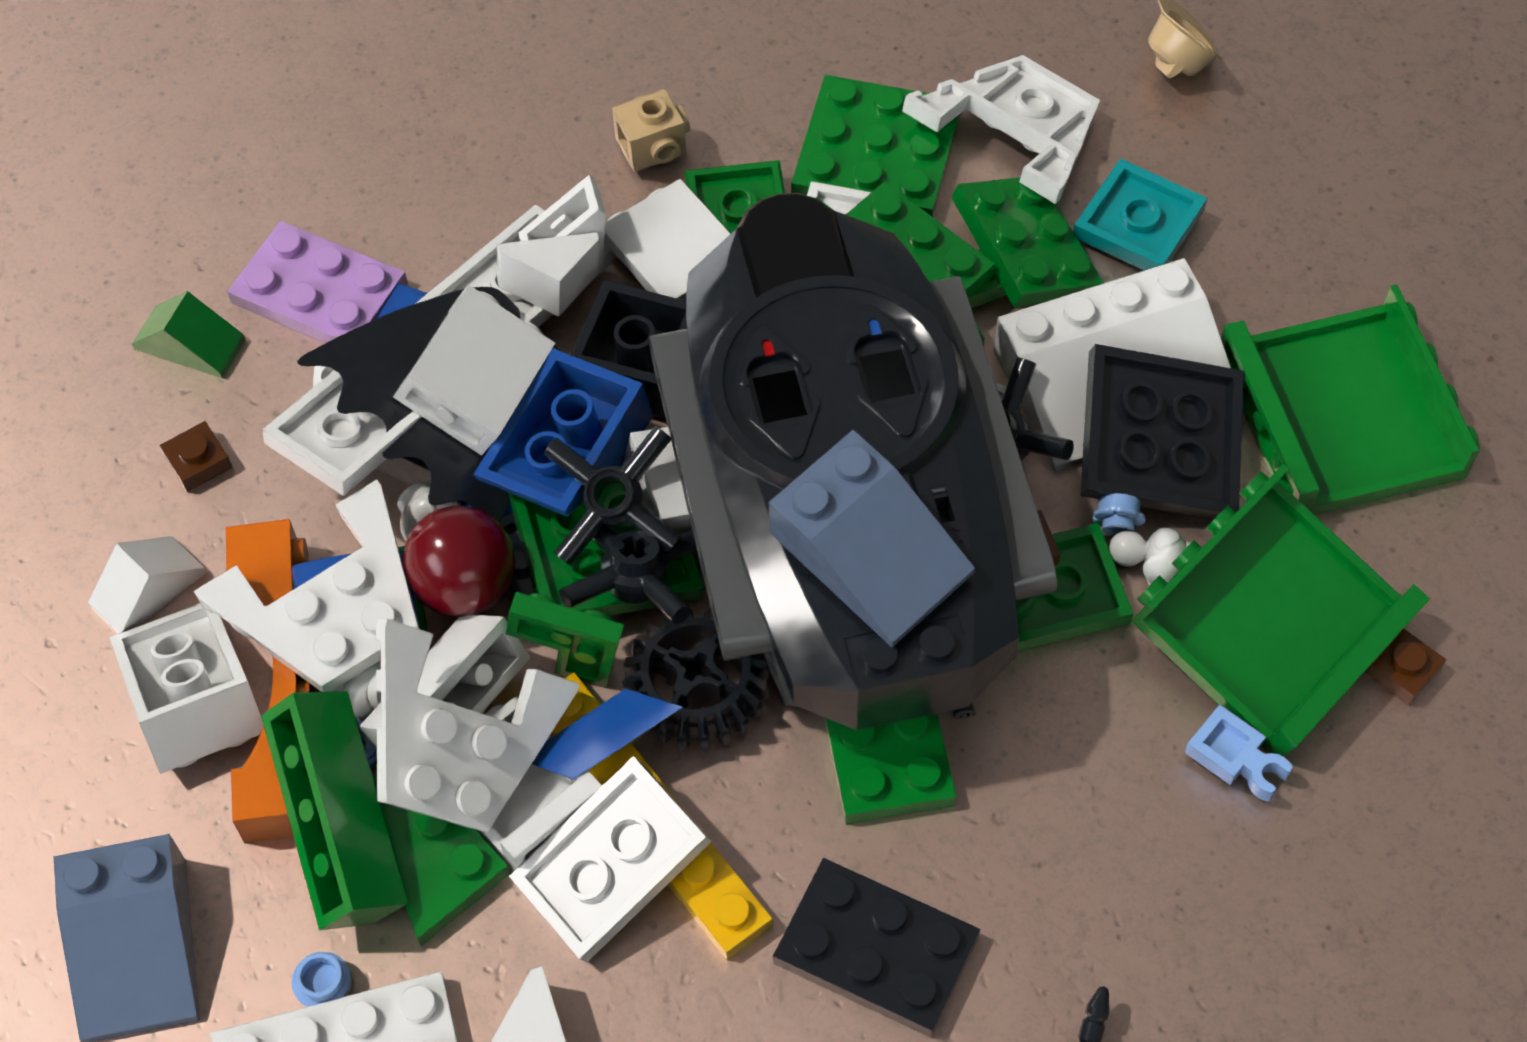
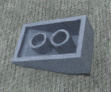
M854 430L848 433L769 501L770 534L891 647L896 645L975 572V567L897 469Z
M170 834L53 856L56 910L80 1042H95L200 1020L186 860Z

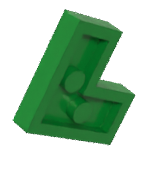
M516 592L509 611L506 635L559 650L554 673L569 676L574 672L581 681L606 688L624 624L614 622L611 617L600 611L584 610L581 612L562 606L555 599L544 594L525 595Z

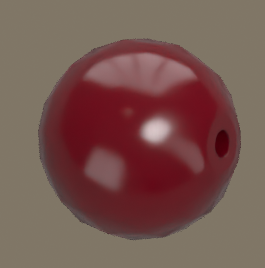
M459 505L438 509L423 517L408 535L402 558L408 586L420 603L439 614L461 617L486 611L501 600L510 587L516 564L511 539L500 522L479 508Z

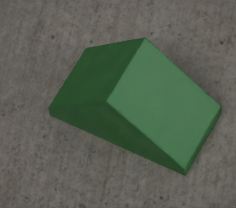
M186 291L155 306L134 339L132 346L134 350L223 378L243 345L245 337L189 291Z

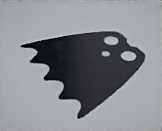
M473 287L478 291L490 294L498 301L500 306L521 319L519 308L503 292L493 287ZM464 289L434 297L377 318L306 353L299 358L297 363L300 366L330 367L338 372L343 380V385L337 404V411L342 414L358 412L375 414L383 420L386 432H388L399 421L413 412V410L393 398V396ZM555 345L552 349L560 351ZM423 417L382 453L383 457L388 460L416 457L425 462L431 474L428 495L431 505L464 501L470 504L472 508H479L499 521L510 504L508 492L477 480L474 476L476 469L490 447L481 456Z

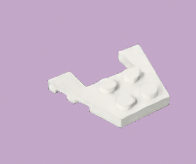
M1021 55L977 70L973 79L961 83L953 79L938 83L935 92L923 95L919 90L909 93L905 97L902 111L938 132L960 113L967 110L981 118L989 127L999 129L1021 142L1026 149L1037 152L1039 155L1023 167L1019 182L1056 204L1062 196L1090 130L1100 100L1026 56Z
M378 480L373 481L336 504L339 515L362 548L268 606H264L237 565L194 591L204 608L211 613L215 612L228 621L232 628L267 649L275 659L321 692L335 690L381 661V641H376L378 618H388L419 629L397 547L398 544L390 520L385 494Z
M378 618L376 641H381V669H376V691L381 692V726L377 727V801L488 833L578 692L579 683L538 669H527L513 719L509 723L418 693L417 688L433 634L388 618Z

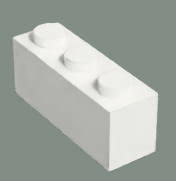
M475 614L464 617L460 616L428 651L417 692L482 713L531 657L518 638L506 635L507 621L504 617ZM381 703L359 726L376 751L377 727L381 726Z

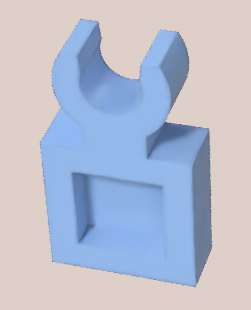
M1220 704L1187 743L1184 752L1229 785L1234 782L1239 774L1248 780L1251 792L1259 799L1268 802L1273 797L1276 787L1267 782L1262 774L1272 772L1286 781L1293 769L1292 764L1285 757L1275 753L1264 754L1261 752L1260 748L1266 737Z

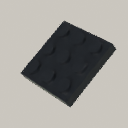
M1095 344L1089 351L1080 496L1099 499L1101 496L1108 494H1128L1138 498L1141 501V507L1215 519L1227 505L1237 512L1240 502V495L1238 494L1240 493L1244 371Z

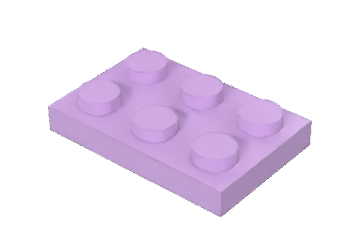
M279 221L227 293L231 304L327 343L377 319L397 284L406 286L408 281L405 271Z

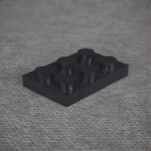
M823 858L773 954V964L932 1038L978 941L980 928Z

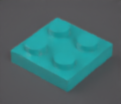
M1120 158L1074 224L1073 232L1077 239L1145 271L1171 262L1205 211L1207 198Z

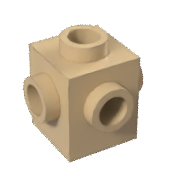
M666 89L649 95H642L632 101L612 107L615 137L633 172L659 163H667L675 157L686 154L685 133L690 132L689 119L681 104L674 105Z

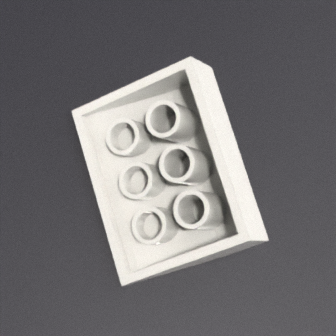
M1185 258L1012 312L997 319L994 353L1008 381L1017 357L1036 363L1022 405V409L1033 431L1073 441L1074 450L1069 460L1046 456L1054 472L1082 463L1089 351L1095 344L1231 368L1207 297Z

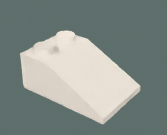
M201 603L109 637L138 722L160 774L174 768L189 766L198 759L225 748L240 746L261 734L263 721L221 617L215 612L211 613Z

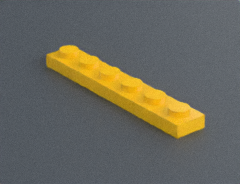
M574 672L564 679L579 683L578 692L551 732V737L600 706L599 702ZM631 742L588 770L603 786L634 756L677 801ZM712 843L699 853L668 884L726 960L773 927L772 917Z

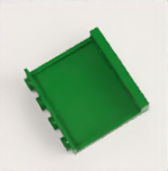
M1398 285L1390 286L1383 305L1256 335H1250L1244 320L1224 325L1221 341L1230 367L1244 371L1242 412L1270 476L1283 464L1290 468L1278 482L1314 515L1467 478L1480 450L1477 433L1472 426L1466 425L1458 408L1457 393L1451 384H1446L1438 368L1436 351L1431 343L1425 342L1418 327L1416 310L1410 302L1405 301Z
M1285 464L1270 478L1261 471L1238 494L1246 503L1237 512L1228 505L1205 528L1213 537L1203 547L1195 540L1187 546L1171 563L1179 572L1168 583L1159 575L1137 598L1144 608L1131 620L1143 634L1218 705L1220 704L1266 737L1262 745L1264 749L1269 753L1284 756L1299 745L1430 600L1415 584L1399 594L1278 481L1290 469Z

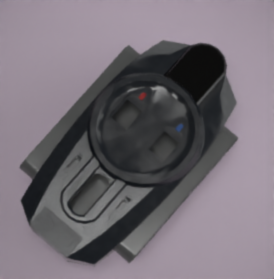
M783 193L759 200L743 214L737 229L688 273L686 290L687 329L648 336L655 376L669 434L672 438L671 443L723 659L727 661L762 653L765 660H767L768 668L779 689L783 706L801 707L854 730L968 707L1016 658L1019 642L1016 600L1056 592L1057 578L1051 551L962 280L959 276L929 282L916 260L894 233L837 212L818 198L801 193ZM852 430L858 433L897 469L975 567V572L893 647L887 644L773 537L769 530V501Z

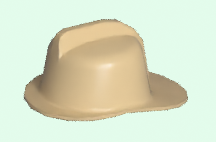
M1157 0L1162 12L1149 35L1148 44L1156 54V67L1165 76L1172 78L1182 73L1192 77L1197 75L1214 59L1219 58L1221 61L1223 60L1217 53L1209 34L1185 8L1174 0Z

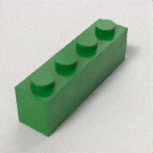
M348 691L295 692L290 694L262 714L261 718L319 931L375 924L407 905L408 902L403 887V880L399 873L388 835V827L384 820L380 803L377 801L372 771L367 761L358 729V722L353 712Z

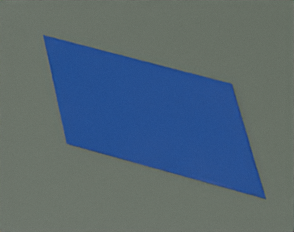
M624 689L548 739L532 762V765L574 780L683 707Z

